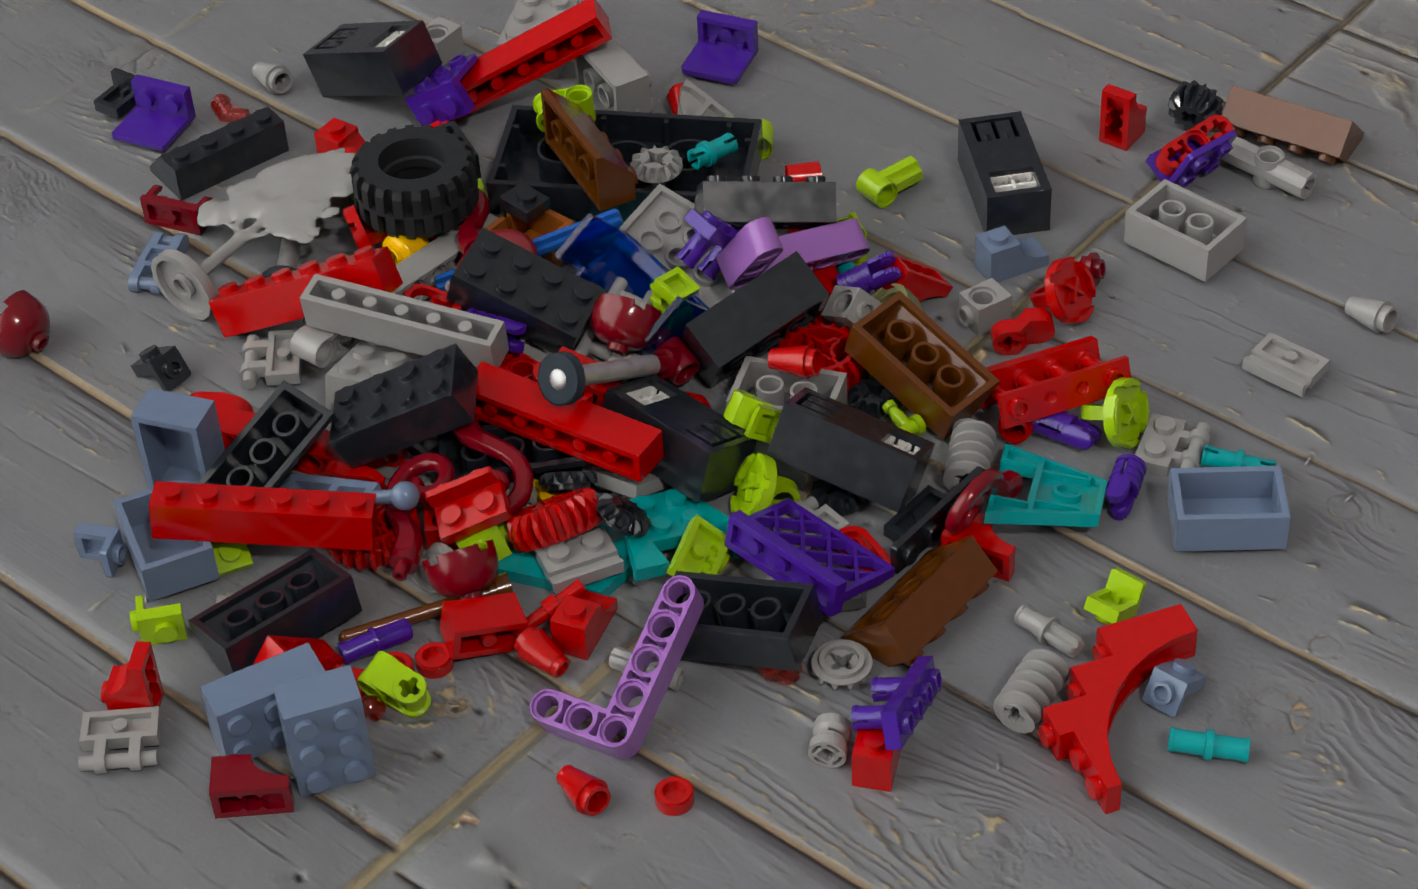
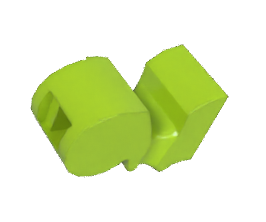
M679 266L657 277L650 284L652 295L649 300L653 307L660 310L663 314L658 330L659 333L664 334L690 318L691 308L686 299L698 293L701 289Z
M734 389L723 417L730 423L746 429L744 434L748 438L770 443L782 410L773 408L772 404L761 400L751 393Z

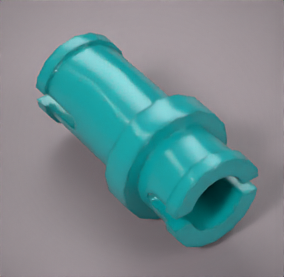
M726 133L710 142L704 140L698 143L695 149H690L687 152L688 161L698 160L691 165L694 169H699L702 166L710 167L716 164L717 159L736 152L738 149L737 140L727 142L734 137L731 133Z

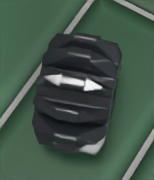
M1193 80L1191 83L1183 81L1169 98L1168 106L1170 109L1168 114L1175 118L1174 123L1182 124L1186 130L1187 128H1193L1212 115H1222L1223 99L1216 95L1217 90L1209 89L1206 83L1200 85L1196 80Z

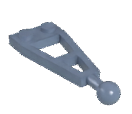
M299 473L287 474L277 486V488L376 493L377 505L393 504L396 508L404 511L413 509L420 499L418 488L408 481L399 482L392 489L382 490L378 482Z

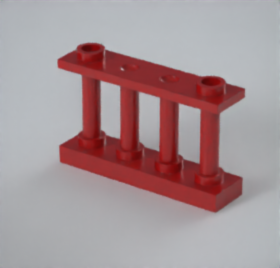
M1091 335L985 367L1000 382L980 408L998 403L1002 427L1008 429L1105 399L1107 391L1114 380L1120 377L1131 378L1129 357L1122 356L1101 362L1098 339Z

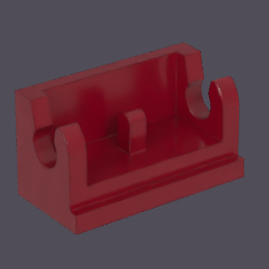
M153 185L146 194L140 197L145 223L199 236L209 227L200 226L197 222L199 207L206 201L212 200V197L204 196L198 204L188 203L182 200L167 198V196L163 195L158 196L157 194L163 188L160 185Z

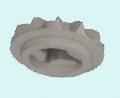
M654 145L652 149L641 148L640 153L633 154L630 166L636 171L639 180L647 183H663L677 177L682 171L683 163L677 150H669L668 146L656 148Z
M845 639L829 641L821 645L812 656L813 675L818 677L821 685L829 683L834 690L840 685H845L851 690L854 683L864 684L867 675L872 674L873 661L870 652L863 645L855 641ZM846 663L849 664V669L843 667L839 668L838 670L835 669V664H839L841 666L845 665Z

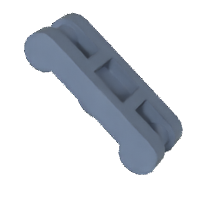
M155 231L129 275V290L142 292L144 289L150 290L152 294L162 295L163 293L153 277L151 269L152 260L165 249H174L186 253L189 247L188 235L177 233L175 236H169L166 232Z

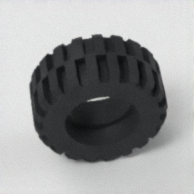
M405 125V128L401 129L391 128L385 134L378 133L370 140L371 142L366 141L354 155L350 169L357 213L368 226H372L375 231L381 234L387 232L390 237L398 238L401 235L406 236L407 239H416L417 236L433 237L435 233L441 231L446 233L454 225L459 226L462 224L467 216L471 215L479 200L476 159L473 149L460 135L455 132L451 134L446 128L439 127V129H436L432 125H423L422 127Z

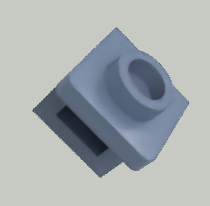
M79 522L73 534L80 558L100 560L105 576L114 577L118 567L124 564L127 557V546L123 543L120 529Z
M1180 658L1154 666L1143 695V701L1163 713L1175 717L1179 715L1186 696L1203 690L1208 676L1197 671V667L1193 663Z

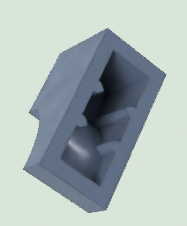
M1006 226L975 235V267L986 280L993 278L996 282H1001L1049 265V254L1033 236L1015 238Z

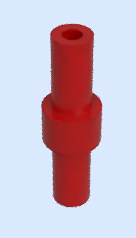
M577 579L557 595L550 594L540 602L542 606L526 617L528 622L527 628L530 626L537 628L550 619L565 594L578 598L587 590L581 581Z

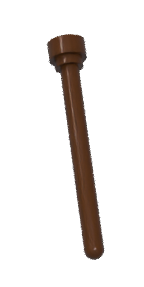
M506 572L498 574L493 584L482 589L483 596L513 592ZM445 598L343 630L339 634V641L343 642L368 632L369 627H373L375 630L403 618H406L410 625L440 616L442 602L460 600L461 598Z

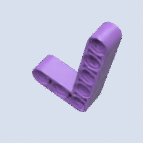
M762 217L746 224L718 254L716 259L729 290H736L796 251L813 271L861 258L869 253L870 247L858 219L855 218L778 236L771 218Z
M677 575L668 579L663 585L607 709L553 689L540 690L533 696L529 706L530 713L540 726L552 735L617 759L625 760L636 755L642 746L703 611V597L692 580L686 576ZM682 594H690L685 602L676 603V600ZM674 627V631L670 636L660 638L661 633L665 629ZM655 661L659 662L655 670L648 673L644 672L648 664ZM643 696L639 705L632 708L629 707V703L633 698ZM553 706H559L553 716L545 717L548 709ZM593 718L588 728L578 730L582 721ZM627 731L622 741L612 743L617 733Z

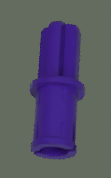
M403 618L375 630L373 627H369L368 632L349 640L338 642L337 646L341 657L344 659V664L349 665L378 651L412 639L413 630L409 621Z

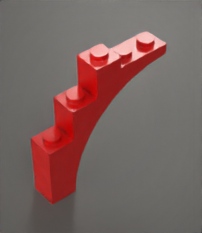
M1182 604L1097 628L1096 645L1092 647L1094 660L1070 667V681L1066 685L1068 700L1043 707L1042 725L1038 727L1042 744L1045 748L1050 747L1057 761L1070 758L1076 772L1081 771L1085 778L1090 798L1093 801H1098L1105 814L1120 810L1122 783L1111 760L1108 735L1115 716L1127 698L1151 677L1154 666L1176 658L1186 660L1195 656L1198 629Z

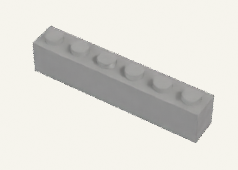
M319 274L313 275L300 296L307 326L425 356L437 349H443L456 343L475 367L482 361L500 367L509 350L505 322Z

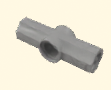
M1236 137L1231 144L1233 149L1227 155L1220 158L1253 175V182L1258 187L1264 189L1278 187L1303 200L1311 195L1312 190L1317 184V175L1285 160L1283 150L1275 146L1258 147Z

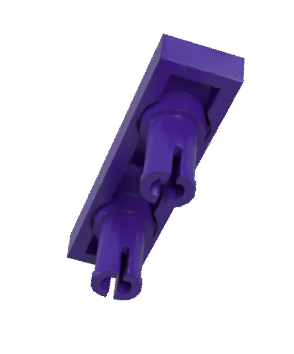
M691 208L683 219L694 227L695 234L676 256L683 260L687 266L694 269L711 245L714 246L697 268L709 278L715 280L721 271L716 257L740 230L735 229L727 222L725 223L719 217H715L707 210L701 214Z
M918 656L905 677H873L871 692L876 693H873L872 699L874 702L887 701L886 705H853L851 720H857V722L852 723L853 729L855 731L883 729L886 750L902 749L910 735H913L919 721L923 719L928 707L932 705L937 693L941 691L942 676L940 669H935L933 656Z

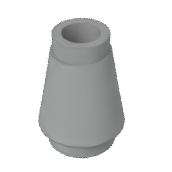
M259 61L253 66V76L270 93L283 94L291 88L293 77L286 66Z
M1351 296L1345 305L1346 315L1351 316L1377 334L1391 332L1399 318L1398 308L1394 307L1390 301Z

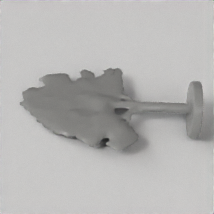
M339 148L326 153L310 156L304 154L300 157H293L263 169L255 179L249 178L235 185H229L226 190L229 196L228 200L221 202L220 198H214L203 203L198 209V224L203 227L225 224L234 231V235L200 264L178 250L165 249L153 258L151 269L160 291L181 313L198 320H204L209 317L213 312L208 302L217 296V291L208 275L252 239L261 238L268 233L273 234L275 237L297 240L299 243L312 242L313 238L319 235L321 228H316L317 217L325 219L339 213V207H330L331 202L329 200L331 197H347L353 193L351 174L348 173L351 170L350 167L352 166L355 153L344 152L345 148ZM245 220H257L250 227L243 229L242 224ZM262 228H266L264 231L258 233Z

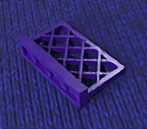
M789 498L749 516L741 510L729 514L724 545L777 581L814 584L822 612L830 617L841 613L843 601L894 577V566ZM788 513L796 519L783 518L779 516ZM779 529L797 530L799 534L780 532ZM805 531L819 533L822 536L806 535ZM805 546L825 548V551L805 549ZM831 549L845 550L849 554L832 552ZM832 564L852 566V569L832 567ZM859 567L872 568L875 572L859 570ZM846 580L853 581V582L847 585V581H846Z

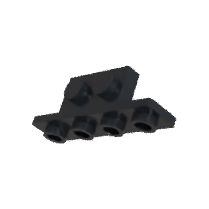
M976 467L947 495L927 485L884 525V536L895 541L890 548V562L895 567V574H899L907 565H912L923 550L939 540L945 529V521L951 507L970 482L981 472L985 471L984 468Z

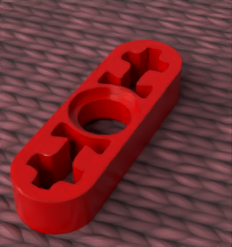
M1222 115L1210 116L1167 143L1156 156L1157 168L1163 174L1172 176L1185 157L1194 151L1188 146L1187 140H1196L1202 147L1232 131V123ZM1211 130H1220V132L1209 138L1208 134ZM1178 152L1181 154L1177 162L1175 160L1170 162L1167 157L1169 159L1173 158Z

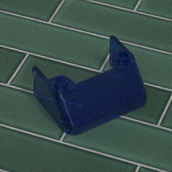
M591 213L587 214L554 254L559 260L576 268L573 274L600 286L607 293L616 277H622L628 282L624 291L642 299L646 292L651 290L650 284L657 277L670 271L629 233ZM695 294L687 299L677 296L654 323L645 341L649 343L651 348L656 350L663 342L672 337H679L681 339L685 325L708 310L709 307Z

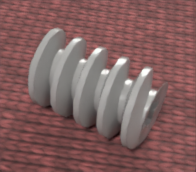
M970 418L959 419L954 422L944 467L945 471L942 477L943 483L949 491L954 489L976 467L980 466L985 470L991 468L995 448L994 443L997 437L991 425Z
M1045 649L1029 651L1001 689V692L994 699L993 708L1000 722L1009 730L1017 733L1026 734L1032 732L1035 729V724L1043 717V707L1050 706V703L1057 697V693L1063 688L1064 683L1069 679L1070 668L1068 664L1051 651Z

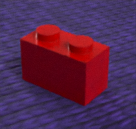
M515 592L442 602L439 630L451 660L515 651V641L527 628L528 622Z

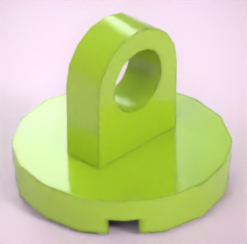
M1120 377L1114 380L1109 387L1104 404L1090 403L1081 406V419L1102 420L1106 437L1113 447L1132 449L1140 443L1141 440L1137 438L1140 433H1144L1148 424V396L1146 391L1140 390L1139 386L1142 384L1139 380Z
M752 453L740 465L735 476L734 486H738L737 496L732 495L730 504L732 513L741 510L749 516L783 501L773 499L779 493H790L787 498L794 502L801 499L796 483L789 478L777 475L776 462L772 457L762 453Z

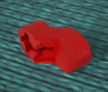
M1026 308L1016 319L998 321L990 330L993 349L1000 355H1019L1029 344L1047 342L1055 333L1052 314L1045 308Z

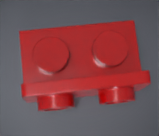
M490 466L473 470L468 475L451 482L442 483L437 488L425 492L426 501L435 511L440 539L446 545L512 519L505 483Z

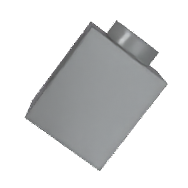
M440 16L426 25L441 58L442 65L447 64L453 57L464 51L461 25Z
M993 278L959 292L958 318L964 326L971 329L977 336L989 332L991 327L998 321L1011 319L1012 295Z
M835 285L821 315L832 323L836 322L839 328L848 326L850 331L852 325L882 303L859 287Z

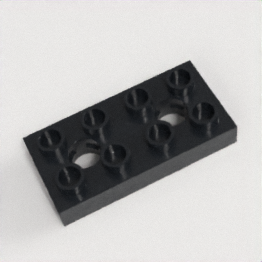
M512 105L486 185L490 213L500 214L499 196L523 182L549 197L550 209L569 219H575L577 222H580L606 211L618 209L623 222H625L659 184L695 204L697 185L707 181V176H727V181H740L741 176H757L763 153L762 119L595 110L596 120L594 122L600 132L606 133L609 143L614 149H618L621 152L623 160L628 166L632 162L633 154L640 153L641 148L652 149L654 145L656 148L668 146L669 150H677L683 163L681 173L674 179L663 183H647L638 179V185H635L636 200L600 212L546 143L545 132L541 131L537 126V113L534 111L533 106ZM726 133H731L734 136L727 141L728 143L735 139L737 140V151L717 159L716 164L710 167L702 166L699 169H694L691 165L698 160L688 161L687 152L690 149H695L696 145L704 140L710 142Z

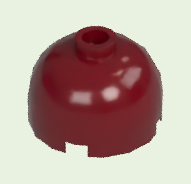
M26 290L17 291L4 301L8 307L0 314V353L12 358H19L30 355L34 351H41L49 341L47 334L50 329V316L43 303Z
M601 294L600 297H596L591 323L593 331L599 340L608 344L607 350L609 352L627 355L628 350H641L654 340L660 328L663 314L660 310L649 304H646L643 310L640 306L635 305V299L629 297Z
M494 540L486 541L488 548L480 550L479 545L474 544L436 556L438 564L432 566L429 559L422 561L431 587L438 594L446 598L460 597L461 599L482 597V589L493 584L498 575L499 560Z

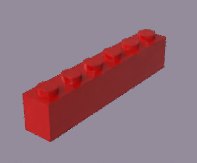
M584 0L479 56L475 64L460 80L475 105L471 113L611 40L609 17L597 0ZM471 113L452 119L451 121H457Z
M366 246L357 250L351 256L346 257L344 253H340L328 258L324 263L318 264L317 260L307 262L294 271L287 267L274 272L271 277L264 278L260 274L249 278L244 284L237 285L235 281L227 283L217 289L219 294L208 303L224 338L305 318L300 296L314 274L393 293L402 285L403 281L387 246L373 249L372 246Z
M483 361L476 367L478 370L475 408L477 419L640 483L664 457L661 429L582 399L570 405H553L544 398L540 391L539 383L532 379L522 377Z
M155 481L148 505L152 539L373 551L377 531L376 493Z

